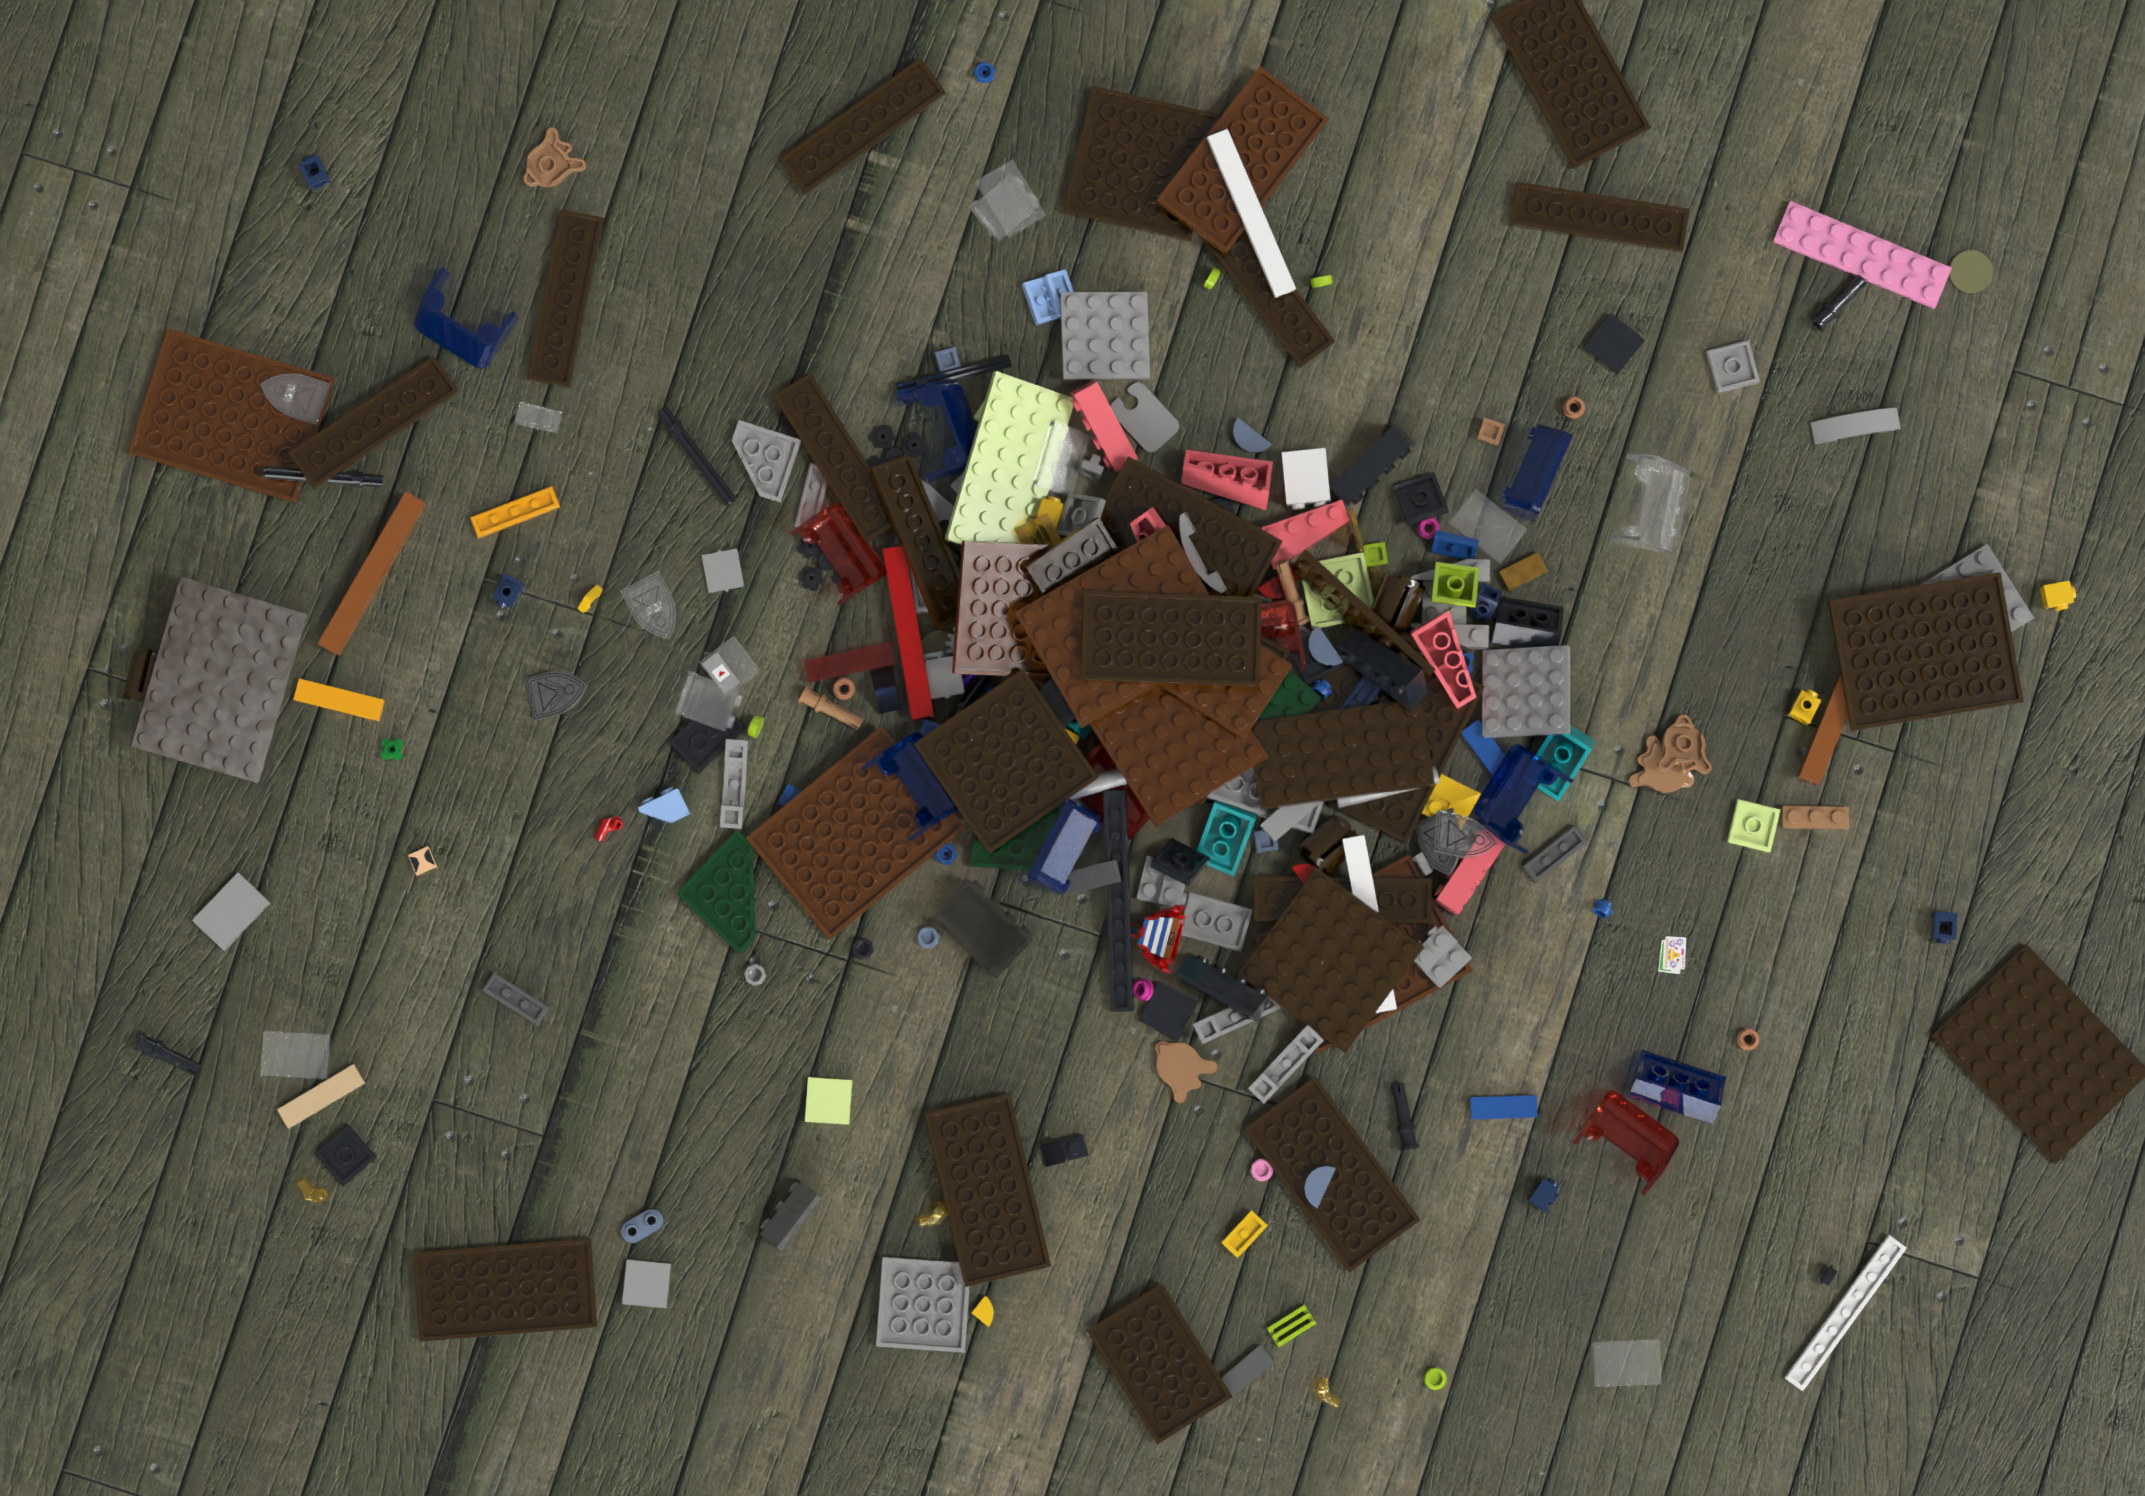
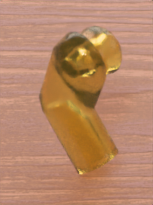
M1372 566L1368 570L1370 585L1378 591L1383 580V573L1379 567Z
M307 1178L297 1183L307 1201L315 1203L326 1201L328 1192L325 1189L312 1188Z
M1319 1378L1315 1384L1318 1399L1337 1409L1341 1398L1330 1393L1328 1387L1330 1382L1327 1378Z

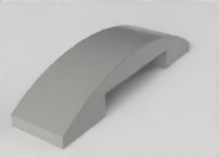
M1897 407L1847 414L1810 423L1814 444L1901 429Z
M1182 513L1179 521L1180 536L1190 563L1209 586L1220 593L1225 592L1227 588L1218 571L1216 570L1209 574L1189 537L1196 530L1187 513Z
M726 739L720 827L742 829L748 760V741Z
M1268 997L1270 1000L1261 1017L1280 1009L1279 1004ZM1227 1008L1194 1023L1193 1027L1201 1044H1204L1253 1020L1231 1008Z
M1307 1025L1248 1089L1260 1101L1265 1103L1324 1039Z

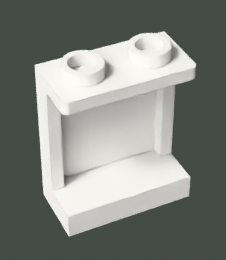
M1326 449L1282 452L1287 507H1292V510L1305 509V505H1314V508H1319L1327 505V503H1331Z

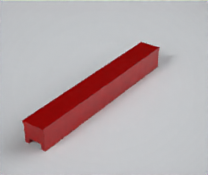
M901 546L883 549L912 721L934 719L907 559Z

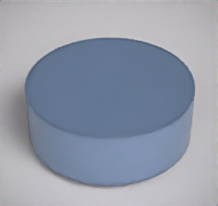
M930 926L921 928L917 934L918 943L926 949L935 947L939 942L937 930Z

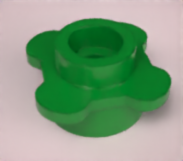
M383 739L381 742L383 746L382 759L401 760L403 757L401 753L403 741L401 739Z

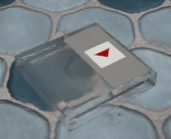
M735 636L699 662L725 697H728L761 672Z

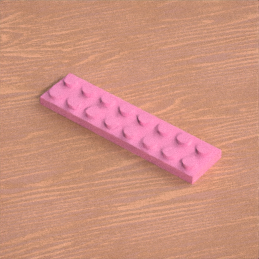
M1792 201L1789 202L1773 240L1778 245L1853 276L1860 275L1865 281L1933 309L1936 308L1952 269L1949 266Z

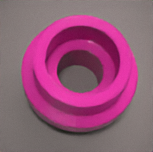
M1431 518L1419 522L1417 527L1419 535L1425 539L1434 538L1436 530L1439 531L1437 520ZM1431 525L1432 531L1426 532L1424 526Z
M1148 979L1137 981L1133 987L1135 997L1141 1001H1148L1153 994L1152 982Z

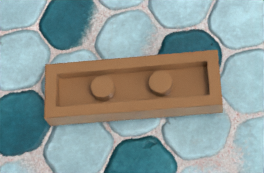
M1782 806L1781 828L1849 829V807Z

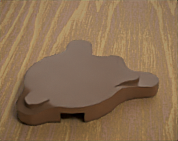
M550 127L546 131L544 141L529 153L523 180L529 187H554L563 182L569 174L584 171L586 169V162L583 159L570 158L569 153L572 151V145L561 141L557 129Z
M1687 715L1678 716L1675 723L1662 736L1661 747L1663 755L1657 763V769L1660 772L1668 771L1675 764L1679 766L1680 772L1683 774L1694 769L1702 774H1708L1712 770V766L1705 756V738L1702 733L1700 734L1694 728L1695 725Z
M1649 736L1646 740L1647 751L1637 759V763L1643 767V771L1629 778L1630 786H1649L1661 793H1670L1680 788L1692 786L1694 776L1690 772L1686 774L1681 773L1677 764L1673 765L1666 772H1660L1657 769V763L1662 758L1663 751L1656 736Z
M1160 1041L1155 1046L1158 1074L1172 1088L1174 1100L1177 1103H1183L1186 1100L1189 1090L1201 1087V1081L1198 1078L1199 1074H1210L1217 1070V1064L1214 1061L1202 1059L1190 1045L1185 1043Z

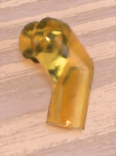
M936 1203V1208L931 1215L919 1216L920 1227L941 1224L947 1216L945 1203Z

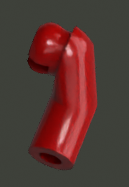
M617 816L601 820L593 838L603 842L608 832L620 830L623 827V821Z

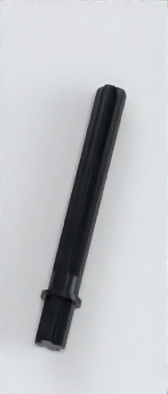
M1004 355L918 378L914 376V379L895 383L898 396L916 391L920 393V390L1011 367V359L1009 355Z
M667 406L661 409L657 415L668 428L667 432L672 433L726 506L733 504L737 500L735 495L681 425L682 421H678Z
M264 467V478L308 482L299 469ZM363 471L361 473L340 472L325 483L360 486V489H362V486L382 488L383 475L363 474Z

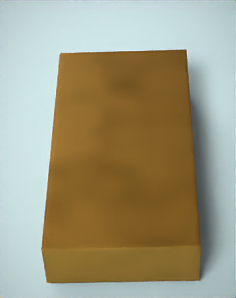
M1539 552L1499 571V574L1509 592L1547 573L1548 570Z

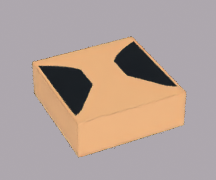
M429 847L408 855L417 876L437 868Z

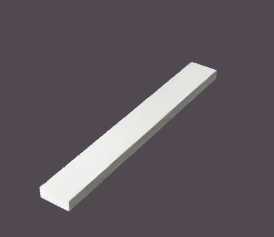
M1228 129L1208 136L1206 139L1274 297L1277 298L1294 291L1296 287Z
M1359 835L1343 838L1352 893L1379 912L1365 836ZM1393 990L1376 1013L1397 1009Z
M1889 1234L1886 1236L1784 1378L1801 1391L1806 1388L1907 1247Z

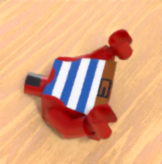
M1175 905L1154 912L1151 917H1145L1143 925L1134 923L1131 925L1132 937L1139 938L1138 947L1142 948L1144 957L1153 966L1166 973L1171 972L1168 970V965L1170 963L1174 964L1185 924V921L1181 919H1186V916H1182V910L1187 909L1186 906Z

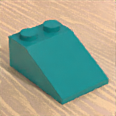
M1570 725V734L1548 735L1522 779L1555 800L1560 801L1597 741Z
M1219 801L1214 802L1197 851L1210 857L1207 866L1235 876L1258 817L1256 814Z

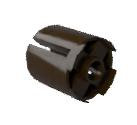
M1386 570L1370 609L1395 632H1404L1410 628L1426 586L1419 588V582L1402 575L1396 576L1393 574V576H1389L1391 571Z
M143 648L135 651L132 656L123 698L128 700L132 698L141 703L143 702L157 650L153 651L149 648Z
M1332 815L1296 846L1302 847L1303 850L1300 854L1308 864L1318 867L1329 875L1346 860L1342 839L1358 836L1355 830L1350 829L1351 825L1344 818Z

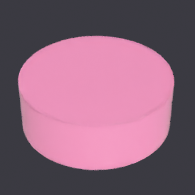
M1258 1159L1253 1162L1251 1174L1256 1180L1265 1181L1272 1176L1273 1168L1266 1159Z

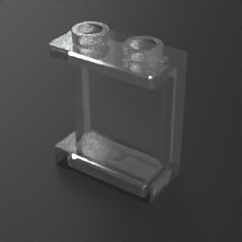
M1011 173L1007 174V177L979 201H974L970 205L972 213L997 242H1000L1038 210V199L1031 191L1027 193L1023 188L1025 184L1018 175L1013 176Z
M690 671L675 713L676 715L726 732L727 728H732L736 716L733 715L735 707H740L743 695H740L741 690L738 688L730 687Z

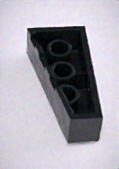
M1398 425L1392 426L1330 488L1347 506L1352 503L1354 505L1358 504L1364 498L1363 493L1368 488L1372 490L1380 482L1378 479L1384 473L1388 475L1396 467L1394 464L1400 458L1403 460L1412 452L1410 449L1415 443Z
M1355 628L1339 645L1340 657L1344 663L1351 665L1410 712L1428 695L1423 669Z

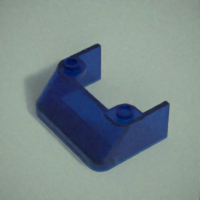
M442 266L423 295L414 319V326L419 333L476 369H485L497 355L519 321V317L512 311L501 329L493 324H485L475 334L440 312L445 304V297L440 290L450 274Z
M956 382L929 385L896 397L899 407L919 399L924 406L929 408L941 405L956 445L946 449L943 454L946 468L925 475L927 483L929 484L965 471L977 427L962 387Z
M1538 424L1537 427H1532L1528 439L1531 440L1511 488L1506 486L1501 498L1505 501L1501 509L1531 522L1536 519L1573 434Z
M917 732L884 750L861 767L864 772L876 764L885 775L891 776L896 773L920 807V810L915 813V821L920 829L909 837L910 841L959 810L914 746V743L924 737Z
M1515 744L1509 749L1472 809V817L1503 843L1528 854L1529 850L1518 842L1523 834V824L1518 820V817L1540 783L1550 786L1558 777L1570 783L1574 779L1528 748Z
M1069 798L1031 868L1028 880L1057 896H1060L1061 891L1065 893L1071 883L1068 877L1091 834H1097L1102 825V822H1100L1101 817Z

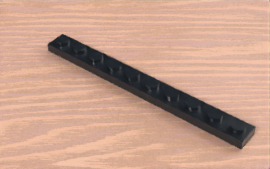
M1127 790L1103 791L1106 862L1117 860L1121 882L1106 885L1111 1012L1134 1011Z

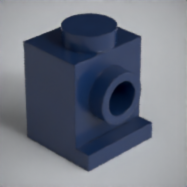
M308 155L302 159V162L298 163L311 191L331 183L319 155ZM312 170H319L318 174L311 175Z
M504 573L492 596L496 600L495 604L506 610L508 606L514 609L526 585ZM506 588H509L511 590L509 596H505L503 594V591Z
M1482 583L1477 594L1476 607H1471L1469 612L1473 613V616L1478 620L1487 619L1490 621L1503 592Z
M1933 912L1931 939H1936L1937 944H1950V940H1956L1958 913ZM1940 925L1946 926L1945 933L1940 932Z
M1550 1177L1547 1180L1542 1178L1527 1201L1543 1212L1548 1213L1550 1209L1547 1208V1205L1550 1204L1552 1206L1559 1196L1556 1192L1560 1184Z

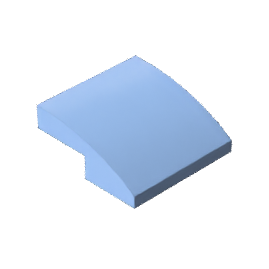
M1066 269L1022 284L1035 326L1059 319L1060 293L1073 292Z

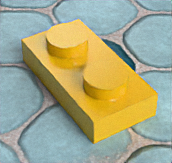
M1251 1210L1221 1243L1238 1258L1268 1225Z

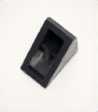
M892 666L870 671L880 714L901 710Z

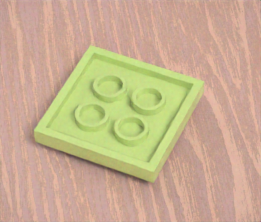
M1364 552L1319 561L1362 602L1371 608L1374 600ZM1302 580L1311 629L1314 630L1317 626L1324 628L1346 624L1342 616L1336 610L1330 609L1326 605L1325 600L1320 595H1315L1310 590L1309 585Z

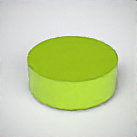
M1213 267L1203 286L1212 289L1221 273L1220 270Z
M1332 275L1310 279L1311 287L1313 288L1333 283Z
M758 715L753 717L748 728L749 736L754 738L759 736L764 724L763 717Z
M1431 1367L1426 1370L1424 1382L1430 1389L1438 1390L1446 1384L1447 1377L1442 1369Z

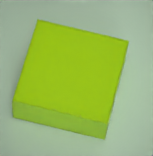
M1385 542L1363 545L1367 568L1388 565Z

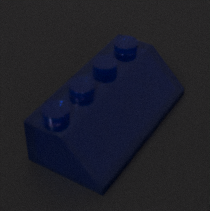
M1642 1050L1628 1097L1713 1124L1722 1104L1726 1077Z

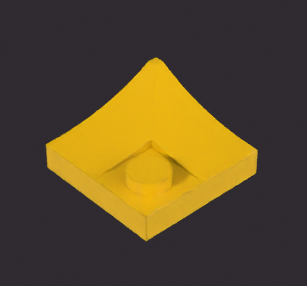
M1441 774L1439 783L1436 784L1422 814L1431 817L1438 814V811L1443 812L1454 808L1455 815H1458L1456 818H1460L1458 819V825L1461 830V827L1466 822L1464 820H1467L1465 818H1468L1481 793Z

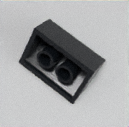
M1501 596L1497 604L1492 643L1518 648L1559 646L1562 635L1564 607Z

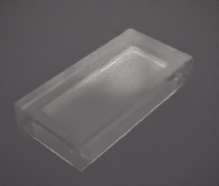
M519 402L514 423L558 434L563 412Z

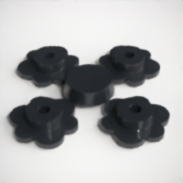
M885 425L883 428L877 426L875 428L876 432L871 433L870 439L872 442H875L876 448L883 447L888 449L885 453V460L872 456L871 459H866V462L871 468L904 457V454H911L913 458H916L918 454L923 455L926 453L927 448L924 445L926 439L913 432L909 437L904 438L903 443L905 445L901 450L898 447H892V441L896 439L895 434L892 433V427L889 425Z
M842 532L837 533L835 539L831 541L832 553L824 552L822 554L820 549L822 541L817 540L815 534H809L807 538L802 537L800 539L801 544L798 546V552L804 554L807 559H810L812 556L818 557L817 564L819 568L814 569L806 567L805 571L799 574V580L803 582L802 587L804 589L809 588L811 591L819 589V585L824 582L823 577H821L822 570L827 572L833 570L834 577L832 582L837 584L838 589L845 590L847 587L854 586V580L857 577L856 571L850 570L848 565H844L842 568L836 567V556L848 557L849 552H853L856 549L851 535L845 536Z

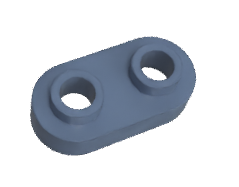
M650 1209L629 1220L622 1227V1237L630 1243L642 1240L662 1227L664 1221L662 1214L658 1210ZM650 1216H653L656 1219V1222L653 1225H650L648 1223V1218ZM631 1227H634L636 1229V1234L634 1236H631L628 1233Z

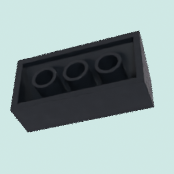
M1190 955L1175 973V976L1181 982L1255 1022H1258L1270 1000L1265 996L1267 993L1265 990L1257 986L1252 989L1246 985L1248 981L1237 975L1235 978L1228 976V970L1219 965L1216 968L1208 965L1209 960L1200 955H1197L1196 958Z

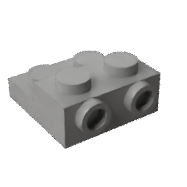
M1069 492L1056 531L1058 535L1066 538L1095 517L1100 519L1106 500Z
M1147 856L1136 899L1167 907L1175 905L1185 906L1188 894L1184 892L1185 884L1151 868L1150 864L1154 857Z
M1443 925L1440 928L1434 926L1426 934L1429 938L1422 944L1424 948L1414 960L1418 967L1439 989L1472 959Z

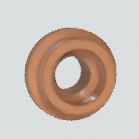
M1570 397L1563 404L1564 414L1572 419L1579 418L1585 411V404L1578 397ZM1575 404L1578 410L1575 412L1571 411L1570 405Z
M840 678L833 685V693L840 700L850 699L855 692L853 682L847 678ZM846 685L848 687V691L846 693H841V686Z
M1745 1028L1738 1033L1737 1043L1744 1050H1752L1759 1043V1035L1755 1030ZM1746 1035H1749L1752 1038V1041L1749 1044L1744 1042V1037Z

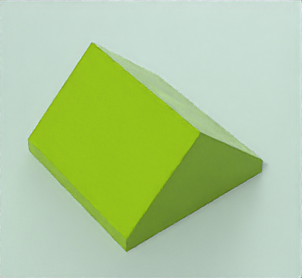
M1436 562L1431 589V602L1476 607L1479 568Z

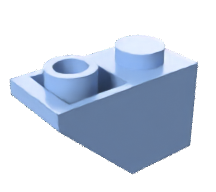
M673 787L662 791V796L655 800L653 797L642 801V806L638 807L642 814L668 823H673L691 814L678 788L674 790Z

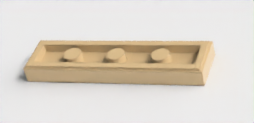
M355 1064L280 1107L277 1111L287 1128L290 1129L364 1085L365 1081Z

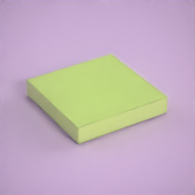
M1737 799L1727 842L1770 853L1780 809Z
M808 1077L805 1122L849 1125L852 1080Z

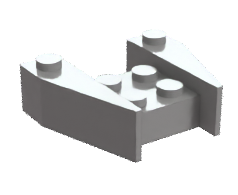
M1466 559L1453 563L1456 565L1478 567V584L1484 583L1488 585L1490 582V560ZM1434 570L1411 576L1410 579L1422 583V586H1426L1421 599V624L1448 609L1460 648L1487 650L1489 625H1466V606L1431 602ZM1411 623L1409 630H1413L1421 624Z

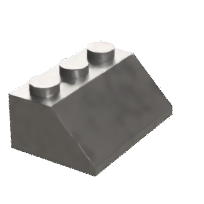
M800 1181L799 1184L795 1182L788 1190L790 1196L787 1200H781L774 1209L777 1212L772 1219L768 1217L760 1227L763 1229L761 1235L779 1250L785 1248L823 1198V1196L803 1181Z

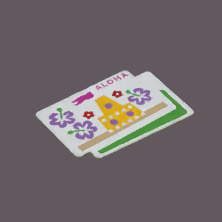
M1666 936L1665 940H1662L1659 972L1680 974V969H1685V937Z

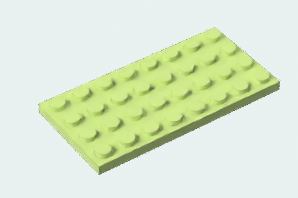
M997 371L993 372L945 540L962 545V540L1024 543L1017 531L1018 528L1024 526L1034 543L1035 535L1031 527L1036 534L1038 527L1034 520L1037 518L1042 498L1046 499L1073 409L1072 397Z

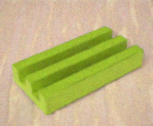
M1303 1305L1267 1329L1277 1346L1280 1347L1314 1326L1316 1322L1306 1306ZM1302 1311L1305 1313L1304 1316L1277 1333L1273 1331ZM1306 1319L1310 1321L1308 1324L1304 1325L1300 1329L1288 1335L1281 1341L1278 1339L1279 1336L1294 1328L1298 1324L1302 1323Z

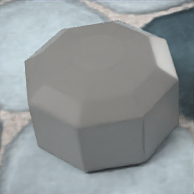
M753 964L747 967L744 976L746 982L756 986L763 983L766 973L763 967Z

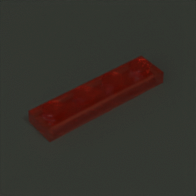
M891 643L804 661L809 683L895 665Z

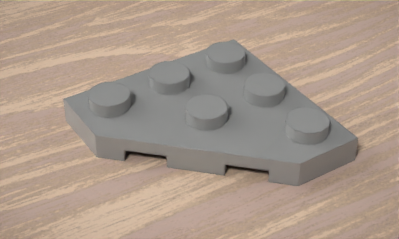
M738 420L732 442L760 497L781 503L801 440Z

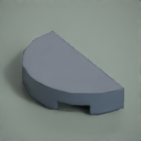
M1237 418L1233 426V436L1236 444L1242 450L1248 453H1259L1266 451L1272 446L1270 442L1241 419Z
M1317 626L1309 637V651L1312 657L1318 663L1336 666L1343 663L1339 654L1319 626Z
M1318 1167L1306 1178L1304 1185L1305 1196L1315 1208H1318L1336 1169L1334 1167Z

